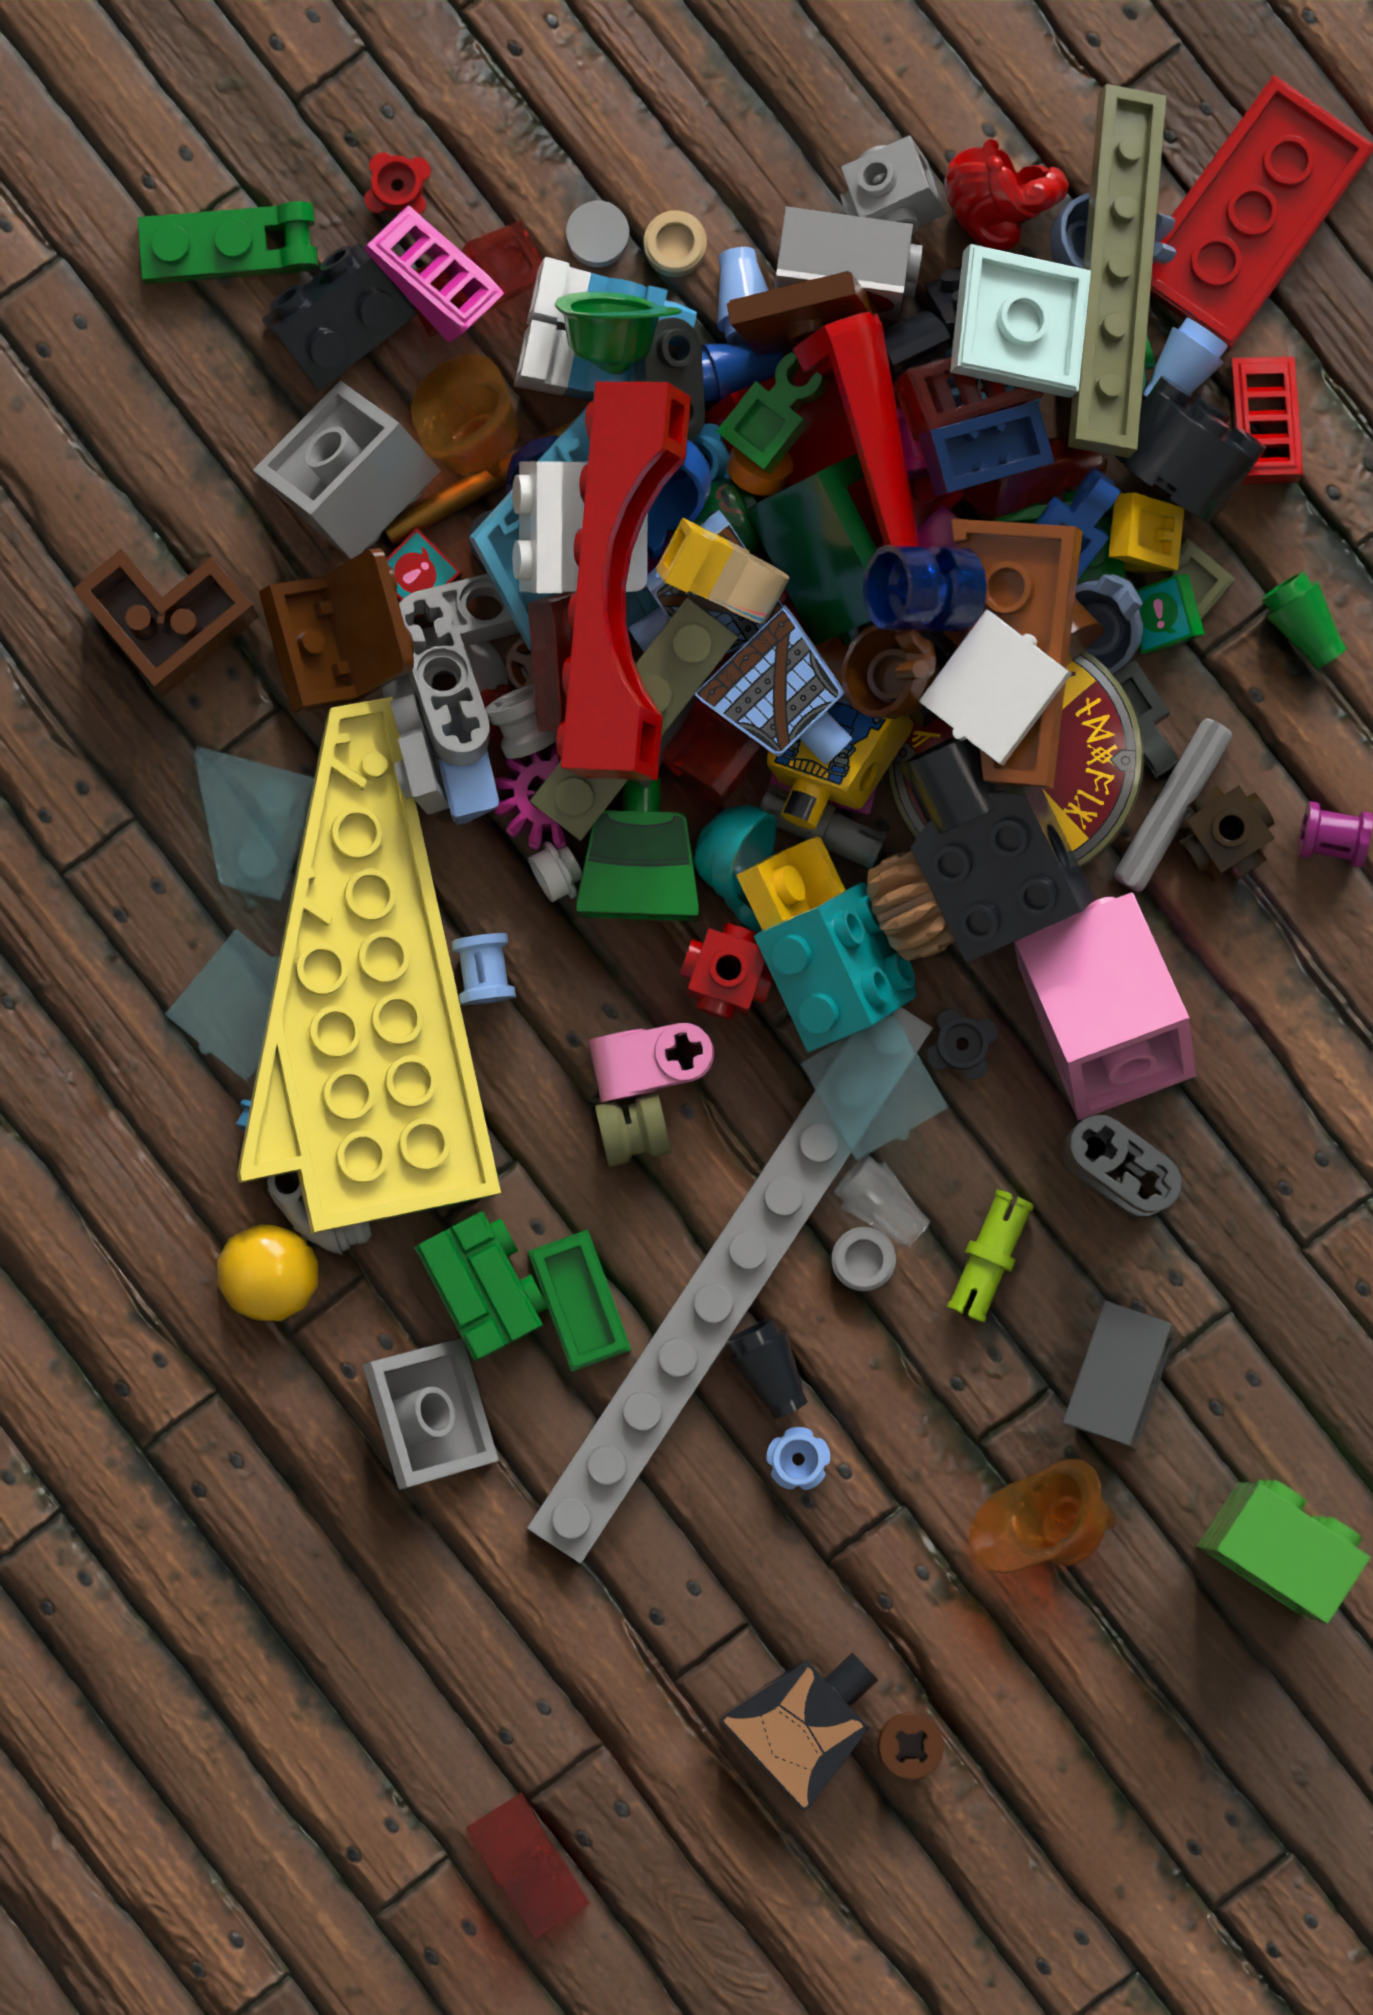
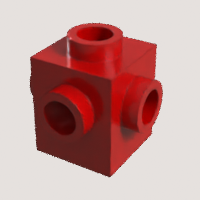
M725 923L722 932L708 928L704 943L691 940L680 976L691 979L687 995L698 999L696 1009L716 1017L732 1020L735 1012L748 1016L753 1001L765 1004L773 977L754 938V935L757 934L756 932ZM725 957H732L741 965L740 975L733 980H724L717 974L716 965Z

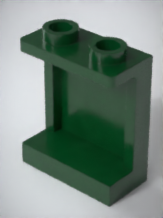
M858 453L745 509L774 567L790 577L785 589L814 646L836 636L839 637L843 646L848 645L865 628L875 624L873 619L876 623L881 621L897 622L914 613L909 601L929 591L924 579L900 590L896 587L846 488L865 478Z

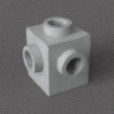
M910 135L887 146L872 147L863 152L857 160L841 166L849 188L848 191L840 194L847 215L913 224L912 234H914L920 226L947 214L929 163Z

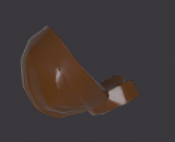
M881 621L865 628L851 642L842 663V689L852 707L868 717L877 719H896L920 711L924 705L919 700L940 673V665L937 663L934 645L918 631L893 621Z

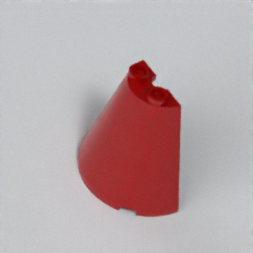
M866 312L824 325L793 348L801 365L800 369L794 374L793 382L795 387L806 385L816 372L829 382L826 391L818 400L802 404L796 412L810 424L788 451L793 459L794 467L785 488L858 453L865 478L846 488L892 579H895L925 564V560L921 554L883 325L877 314L872 315L871 312ZM775 377L762 381L759 384L770 392L776 384ZM750 387L730 394L705 412L704 423L716 424L720 427ZM723 438V442L731 454L733 445ZM756 495L757 498L759 499V501H762V500H764V499L770 497V496H760V495Z

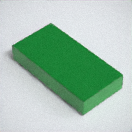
M588 1229L528 1251L571 1372L632 1350Z

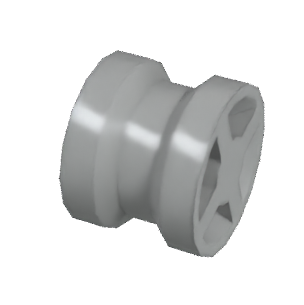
M542 684L528 685L513 690L494 700L485 709L489 722L499 727L503 735L500 746L507 759H515L533 754L556 742L560 722L557 718L549 716L545 707L548 695Z

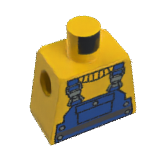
M844 692L827 712L853 739L826 765L799 738L779 757L769 751L767 756L768 767L779 782L792 787L782 809L781 816L797 826L816 830L828 800L853 809L863 807L912 731L914 724L908 715L896 719L868 717L852 707Z

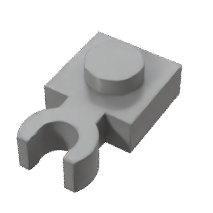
M415 693L390 701L395 723L401 737L398 738L403 760L395 762L394 766L405 799L413 797L428 815L449 809L438 761L440 758L432 747Z

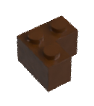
M120 549L72 589L81 603L161 698L259 618L254 605L213 557H210L162 597L123 549Z

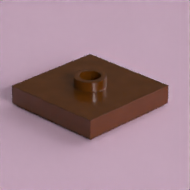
M849 271L732 299L729 303H726L730 325L757 356L796 347L829 323L866 312H871L872 315L877 314L875 303L852 272Z

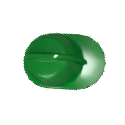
M611 292L567 294L557 298L555 302L556 309L564 315L567 342L571 352L575 356L590 361L605 372L613 375L623 374L630 368L632 363L647 357L653 343L659 317L677 315L682 312V309L658 306L640 297Z

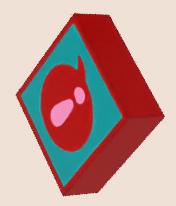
M417 528L386 558L388 565L396 576V595L399 602L405 596L416 591L456 582L462 576V571ZM417 614L415 617L419 620L424 614Z

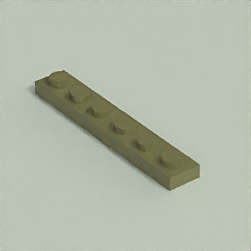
M1105 84L1098 94L1083 269L1091 270L1079 392L1072 397L1068 447L1130 458L1138 446L1166 95Z

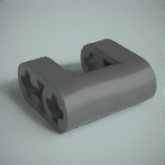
M1093 1115L1083 1119L1066 1134L1061 1144V1158L1069 1172L1124 1213L1133 1217H1148L1168 1208L1177 1200L1181 1191L1182 1178L1178 1167L1171 1159L1119 1121L1107 1115ZM1092 1137H1098L1104 1142L1100 1149L1103 1155L1097 1159H1091L1085 1154L1088 1148L1085 1141ZM1126 1155H1129L1132 1161L1123 1167L1126 1171L1122 1174L1121 1179L1116 1177L1113 1180L1107 1174L1116 1169L1124 1161ZM1149 1172L1156 1178L1152 1188L1159 1195L1153 1194L1147 1199H1142L1137 1194L1141 1183L1135 1177L1140 1178Z

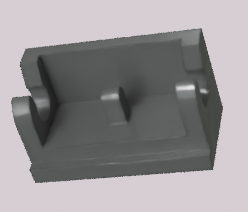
M1105 1301L1063 1423L1137 1450L1178 1328L1170 1322Z

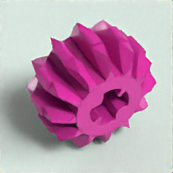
M556 743L552 748L550 761H542L541 750L529 755L532 764L528 767L519 758L506 759L507 767L518 778L517 780L505 777L495 778L497 791L514 796L499 801L495 813L496 816L502 817L519 813L509 823L506 829L507 834L511 838H515L530 826L532 827L529 836L530 849L539 850L542 845L544 832H552L553 844L556 849L564 848L566 846V839L562 830L563 827L540 809L532 806L530 802L531 798L535 795V792L532 791L533 788L538 784L542 786L561 761Z

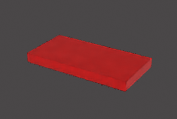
M1273 75L1171 217L1175 219L1174 227L1160 243L1174 247L1177 254L1172 261L1166 264H1152L1150 296L1185 320L1188 317L1206 328L1228 345L1226 350L1230 352L1372 155L1373 143L1282 79Z

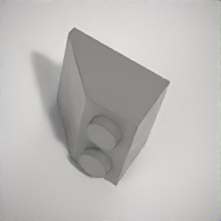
M341 380L253 469L257 476L322 538L349 559H353L372 546L380 538L383 530L408 504L414 502L423 494L426 486L441 471L399 422Z

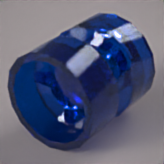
M885 545L877 549L869 559L863 584L864 602L868 615L878 628L885 630L906 631L913 629L918 631L924 628L931 631L963 632L972 628L980 618L985 605L987 591L985 570L979 557L971 549L963 547L931 546L926 549L925 547L910 545Z

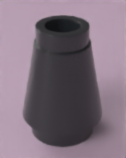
M773 1318L758 1322L737 1333L727 1341L733 1352L729 1360L764 1406L769 1409L773 1419L786 1416L808 1402L803 1393V1386L785 1329L778 1330Z

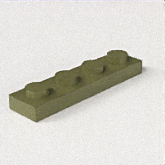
M687 596L636 662V667L645 689L663 716L661 736L739 637L737 633L689 596ZM560 761L531 798L530 802L581 841L628 779L584 778L562 769Z

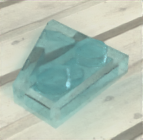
M197 746L194 757L219 884L230 889L283 902L308 813L314 777Z

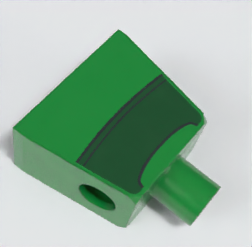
M658 777L657 781L651 780L647 788L627 780L623 785L622 811L604 810L593 824L577 898V918L698 922L699 905L686 814L660 812L661 777Z

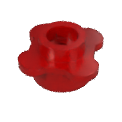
M386 152L374 155L369 162V169L372 173L371 189L364 196L367 209L374 214H382L386 210L401 212L409 205L421 216L426 209V202L422 197L424 182L431 176L428 162L421 157H414L410 160L404 156H391ZM396 180H400L404 184L400 191H395L391 187L392 183Z

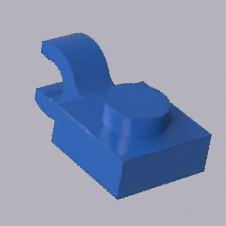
M1094 466L1081 481L1070 506L1054 496L1034 523L1076 526L1083 531L1077 580L1108 540L1109 536L1105 530L1096 524L1112 506L1121 492L1120 489L1113 485L1115 483L1113 479Z

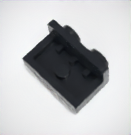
M357 244L352 248L345 246L330 254L320 265L321 273L303 287L295 285L279 294L270 305L272 311L262 319L266 328L279 339L301 371L318 391L326 387L418 314L404 293L364 251V246L361 244Z

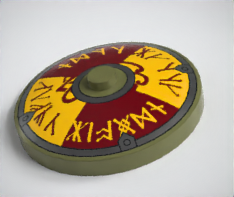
M1085 650L1067 665V670L1072 674L1065 682L1054 788H1042L1080 868L1099 856L1115 840L1125 826L1137 801L1144 769L1142 732L1133 705L1113 674L1099 660ZM948 651L944 652L949 659L952 657ZM910 717L914 724L912 731L888 767L890 785L896 805L903 820L916 839L926 827L927 822L899 765L914 755L953 737L954 728L940 717L924 729Z

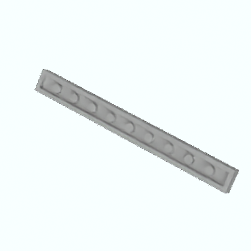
M900 1007L873 1026L852 1034L527 1527L529 1530L580 1564L582 1563L933 1027Z

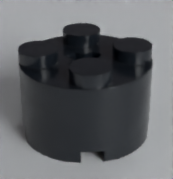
M1161 376L1141 404L1137 450L1130 458L1115 457L1150 486H1153L1155 483L1171 494L1170 500L1191 513L1213 522L1219 512H1222L1266 447L1239 427L1235 426L1233 431L1230 432L1228 430L1229 427L1226 425L1230 416L1201 396L1191 405L1189 401L1192 399V396L1186 390L1167 377Z

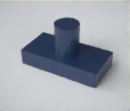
M1038 401L918 434L935 497L1055 463Z

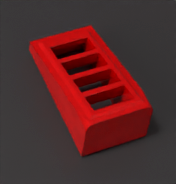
M1295 356L1232 358L1230 362L1233 429L1236 426L1250 434V424L1283 423L1282 434H1250L1265 447H1284V457L1259 458L1242 484L1298 483L1303 476ZM1281 375V386L1247 387L1246 376ZM1282 399V410L1249 411L1248 400Z

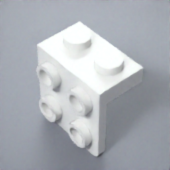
M519 462V475H516L514 478L512 490L513 508L515 513L519 514V540L515 541L512 553L513 573L515 579H519V591L530 593L577 592L579 567L574 558V539L577 531L582 529L584 502L580 495L579 480L582 468L588 465V462ZM648 513L645 516L632 551L626 592L640 591L647 583Z

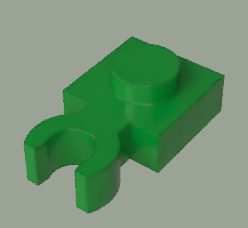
M793 352L784 356L777 365L775 371L776 384L770 392L755 381L716 431L769 474L772 473L810 424L796 413L802 404L818 400L826 391L829 382L816 372L806 385L795 387L793 382L794 374L800 369L801 365Z

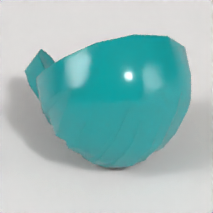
M737 805L726 808L702 828L694 848L693 866L706 884L713 888L716 894L724 898L726 905L735 913L736 917L750 930L759 933L762 929L736 875L774 854L777 831L776 817L757 806Z

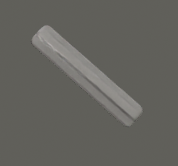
M1208 718L1199 725L1114 871V878L1122 885L1137 892L1142 891L1146 887L1189 813L1186 806L1199 796L1232 739V732L1224 725Z

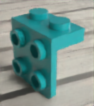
M863 882L848 888L811 910L754 935L807 1053L873 1026L916 997L913 967L910 961L901 957L898 951L890 947L887 936L883 930H880L876 915L871 911L873 907L872 901L867 894V885Z

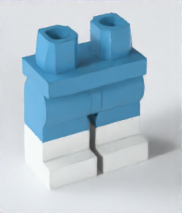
M545 257L537 271L527 319L529 326L524 334L514 387L592 401L594 399L595 382H635L634 363L623 374L613 375L592 364V362L575 356L571 352L567 342L564 315L555 307V302L559 297L580 292H611L632 295L653 302L658 306L682 309L680 314L662 316L659 319L669 317L680 318L688 322L693 328L697 312L675 302L666 301V289L653 286L645 287L632 281L597 275L571 268L568 262ZM670 339L668 344L677 346V343Z

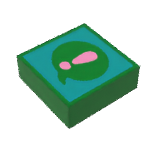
M1189 574L1175 575L1136 590L1142 601V605L1139 608L1143 623L1142 642L1139 645L1141 654H1153L1205 635Z

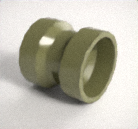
M658 1092L639 1095L633 1104L620 1106L614 1101L595 1105L609 1167L628 1163L632 1155L647 1153L651 1157L671 1153Z

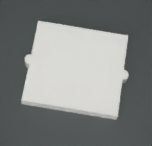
M986 610L919 702L953 727V736L961 741L968 739L996 762L1004 765L1072 673L1036 646L1037 639L1031 634L1022 636L991 611Z

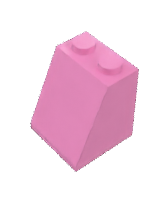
M1133 892L1118 898L1105 897L1089 904L1083 911L1014 942L1019 970L1078 1121L1196 1077L1188 1013Z

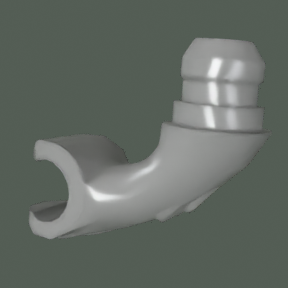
M278 1176L268 1177L267 1190L271 1198L294 1226L293 1229L306 1240L326 1251L343 1255V1251L350 1249L351 1245L367 1243L371 1238L372 1231L369 1222L311 1234L300 1183L297 1190L289 1194L280 1189Z

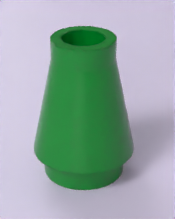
M1304 571L1288 578L1261 598L1269 610L1265 617L1310 660L1315 669L1328 664L1347 650L1346 645L1340 638L1318 580L1311 583Z

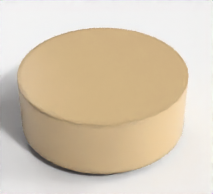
M672 210L658 215L650 222L644 235V252L647 261L657 272L669 277H682L694 272L703 262L707 249V237L702 224L697 218L684 211Z

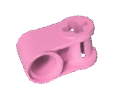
M677 1023L649 1030L635 1029L588 1040L601 1103L633 1098L657 1092V1089L693 1082L702 1078L711 1069L714 1061V1046L710 1037L700 1027L691 1023ZM687 1035L692 1044H702L703 1054L693 1058L694 1068L690 1070H683L682 1065L678 1061L668 1060V1051L677 1048V1037Z

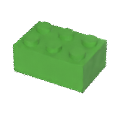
M1259 1479L1257 1483L1238 1482L1196 1547L1301 1617L1328 1624L1371 1558L1357 1548L1363 1537L1331 1516L1326 1518L1321 1515L1319 1518L1312 1515L1310 1517L1301 1511L1307 1500L1275 1479L1273 1482L1268 1479L1266 1481Z

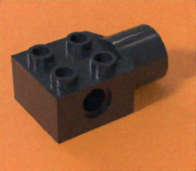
M954 736L914 755L899 765L927 822L926 827L910 848L966 963L1081 912L1093 899L1094 895L1042 788L990 784L984 781L980 748L968 739L961 741Z

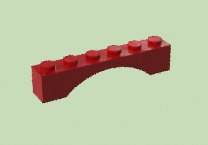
M595 382L594 401H591L586 409L585 428L590 439L588 465L582 468L579 480L580 495L584 502L582 529L577 531L574 539V558L579 567L577 592L572 594L568 604V621L573 631L571 657L565 660L562 670L563 689L567 694L565 721H562L558 727L556 747L561 759V768L584 778L655 781L658 778L663 716L647 693L632 656L626 625V584L632 551L645 516L665 483L686 459L691 396L669 382Z

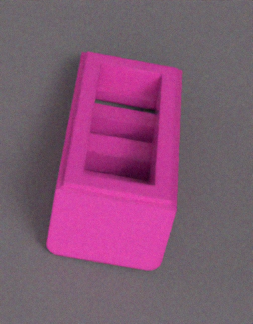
M409 205L363 248L448 343L464 333L504 294L489 275ZM409 232L417 242L399 257L391 248ZM427 252L434 261L418 274L410 266L422 254ZM444 271L451 281L438 291L430 283ZM461 290L468 297V300L458 309L450 300Z

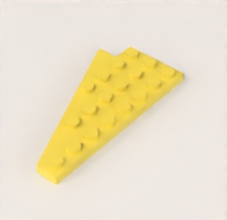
M393 697L333 707L327 712L237 1170L239 1183L298 1172L311 1234L492 1197L501 1193L416 802L413 797L405 799L396 777L394 763L403 760L398 741V738L401 737L391 708L390 701L393 700Z

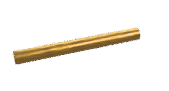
M577 417L401 512L384 529L392 545L394 546L405 540L416 528L421 531L513 481L515 476L519 475V462H537Z

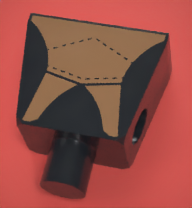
M853 1652L825 1678L821 1676L807 1659H804L726 1710L720 1716V1721L805 1812L867 1732L868 1725L851 1706L879 1680Z

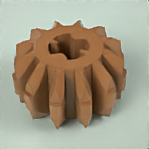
M912 851L892 855L881 860V864L868 870L867 894L873 905L871 911L876 915L880 930H883L887 936L890 947L898 951L901 957L907 961L920 957L925 958L947 949L948 945L955 942L952 932Z

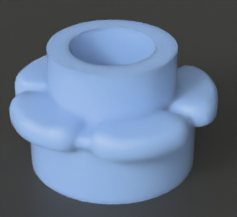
M793 1427L787 1429L782 1438L777 1437L770 1443L767 1450V1462L772 1465L771 1475L778 1485L789 1490L795 1487L808 1490L817 1486L824 1479V1467L830 1462V1451L826 1442L821 1438L816 1439L810 1429ZM795 1453L804 1455L805 1461L802 1465L798 1466L792 1462V1457Z

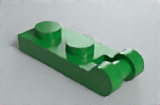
M293 201L270 207L137 217L141 272L144 284L295 273L318 268L317 247L310 244L309 227L315 224L314 204L310 202ZM284 230L285 247L268 250L266 231Z

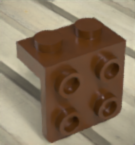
M382 549L365 550L325 576L270 584L259 591L292 713L357 702L413 669V638L404 624L397 599L396 576L388 565L386 555Z

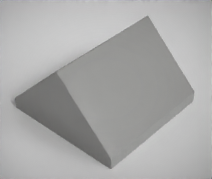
M462 1338L363 1364L399 1490L499 1461Z

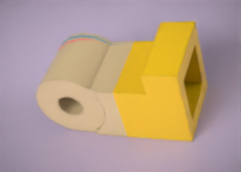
M682 518L656 567L657 572L665 583L687 593L688 591L693 592L760 624H766L790 579L781 570L749 554V550L685 518Z

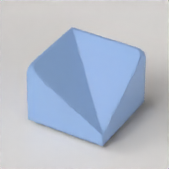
M488 750L479 761L469 766H454L447 764L442 759H438L453 822H457V825L467 823L498 807L499 798Z

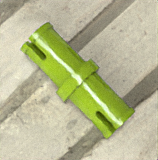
M999 1189L995 1191V1198L977 1241L970 1240L965 1253L970 1255L952 1298L946 1305L947 1308L963 1315L972 1292L977 1291L968 1317L985 1323L986 1314L1004 1271H1012L1016 1260L1011 1257V1254L1029 1213L1033 1211L1035 1206L1018 1197L1009 1219L1004 1221L1003 1219L1013 1197L1012 1194Z

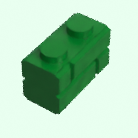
M481 1211L414 1247L475 1362L544 1327L538 1314L549 1307L532 1275L530 1274L519 1280L508 1257L519 1251L502 1218L489 1223L485 1213Z

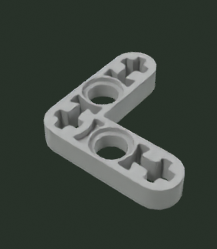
M488 573L416 591L405 596L399 603L404 624L410 631L414 642V667L408 672L417 697L432 747L440 759L454 766H469L479 761L487 751L490 735L489 719L464 647L520 633ZM478 596H489L496 599L503 609L496 618L480 620L473 617L466 607L472 599ZM417 614H425L428 622H434L433 641L435 646L425 650L426 641L421 627L414 625V616ZM447 666L458 673L460 681L450 690L439 691L427 685L424 676L433 667ZM458 706V716L465 732H471V741L468 743L460 744L456 735H450L451 715L449 710Z

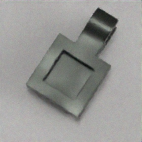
M1133 660L1113 673V676L1123 687L1137 714L1144 745V764L1156 780L1176 767V761H1178L1175 752L1156 726L1169 717L1170 712L1136 660Z

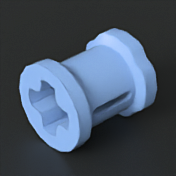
M507 933L482 934L451 941L452 951L460 956L464 991L459 994L460 1005H479L516 998L515 987L508 985L503 947L509 943Z

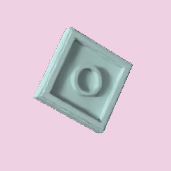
M970 244L963 251L950 372L1058 396L1073 397L1079 392L1091 270Z

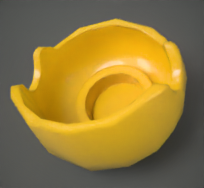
M254 1225L229 1238L217 1259V1285L230 1307L237 1313L259 1321H282L305 1309L318 1287V1261L312 1247L307 1244L306 1239L296 1232L276 1225Z

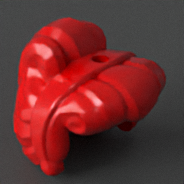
M991 138L984 142L983 147H970L958 153L950 162L944 180L947 200L961 228L982 247L1005 252L1014 248L1020 240L1021 224L1037 218L1041 212L1060 203L1066 198L1069 186L1064 172L1056 167L1047 168L1041 165H1031L1023 167L1017 173L1009 155L999 148L998 141Z

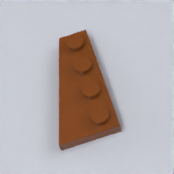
M951 519L954 542L958 543L961 567L958 578L961 600L965 601L968 631L970 632L984 612L989 610L1022 636L1025 634L1034 636L1037 639L1036 646L1067 669L1083 531L1076 526ZM1065 683L1004 765L999 764L980 749L984 781L999 785L1054 788Z

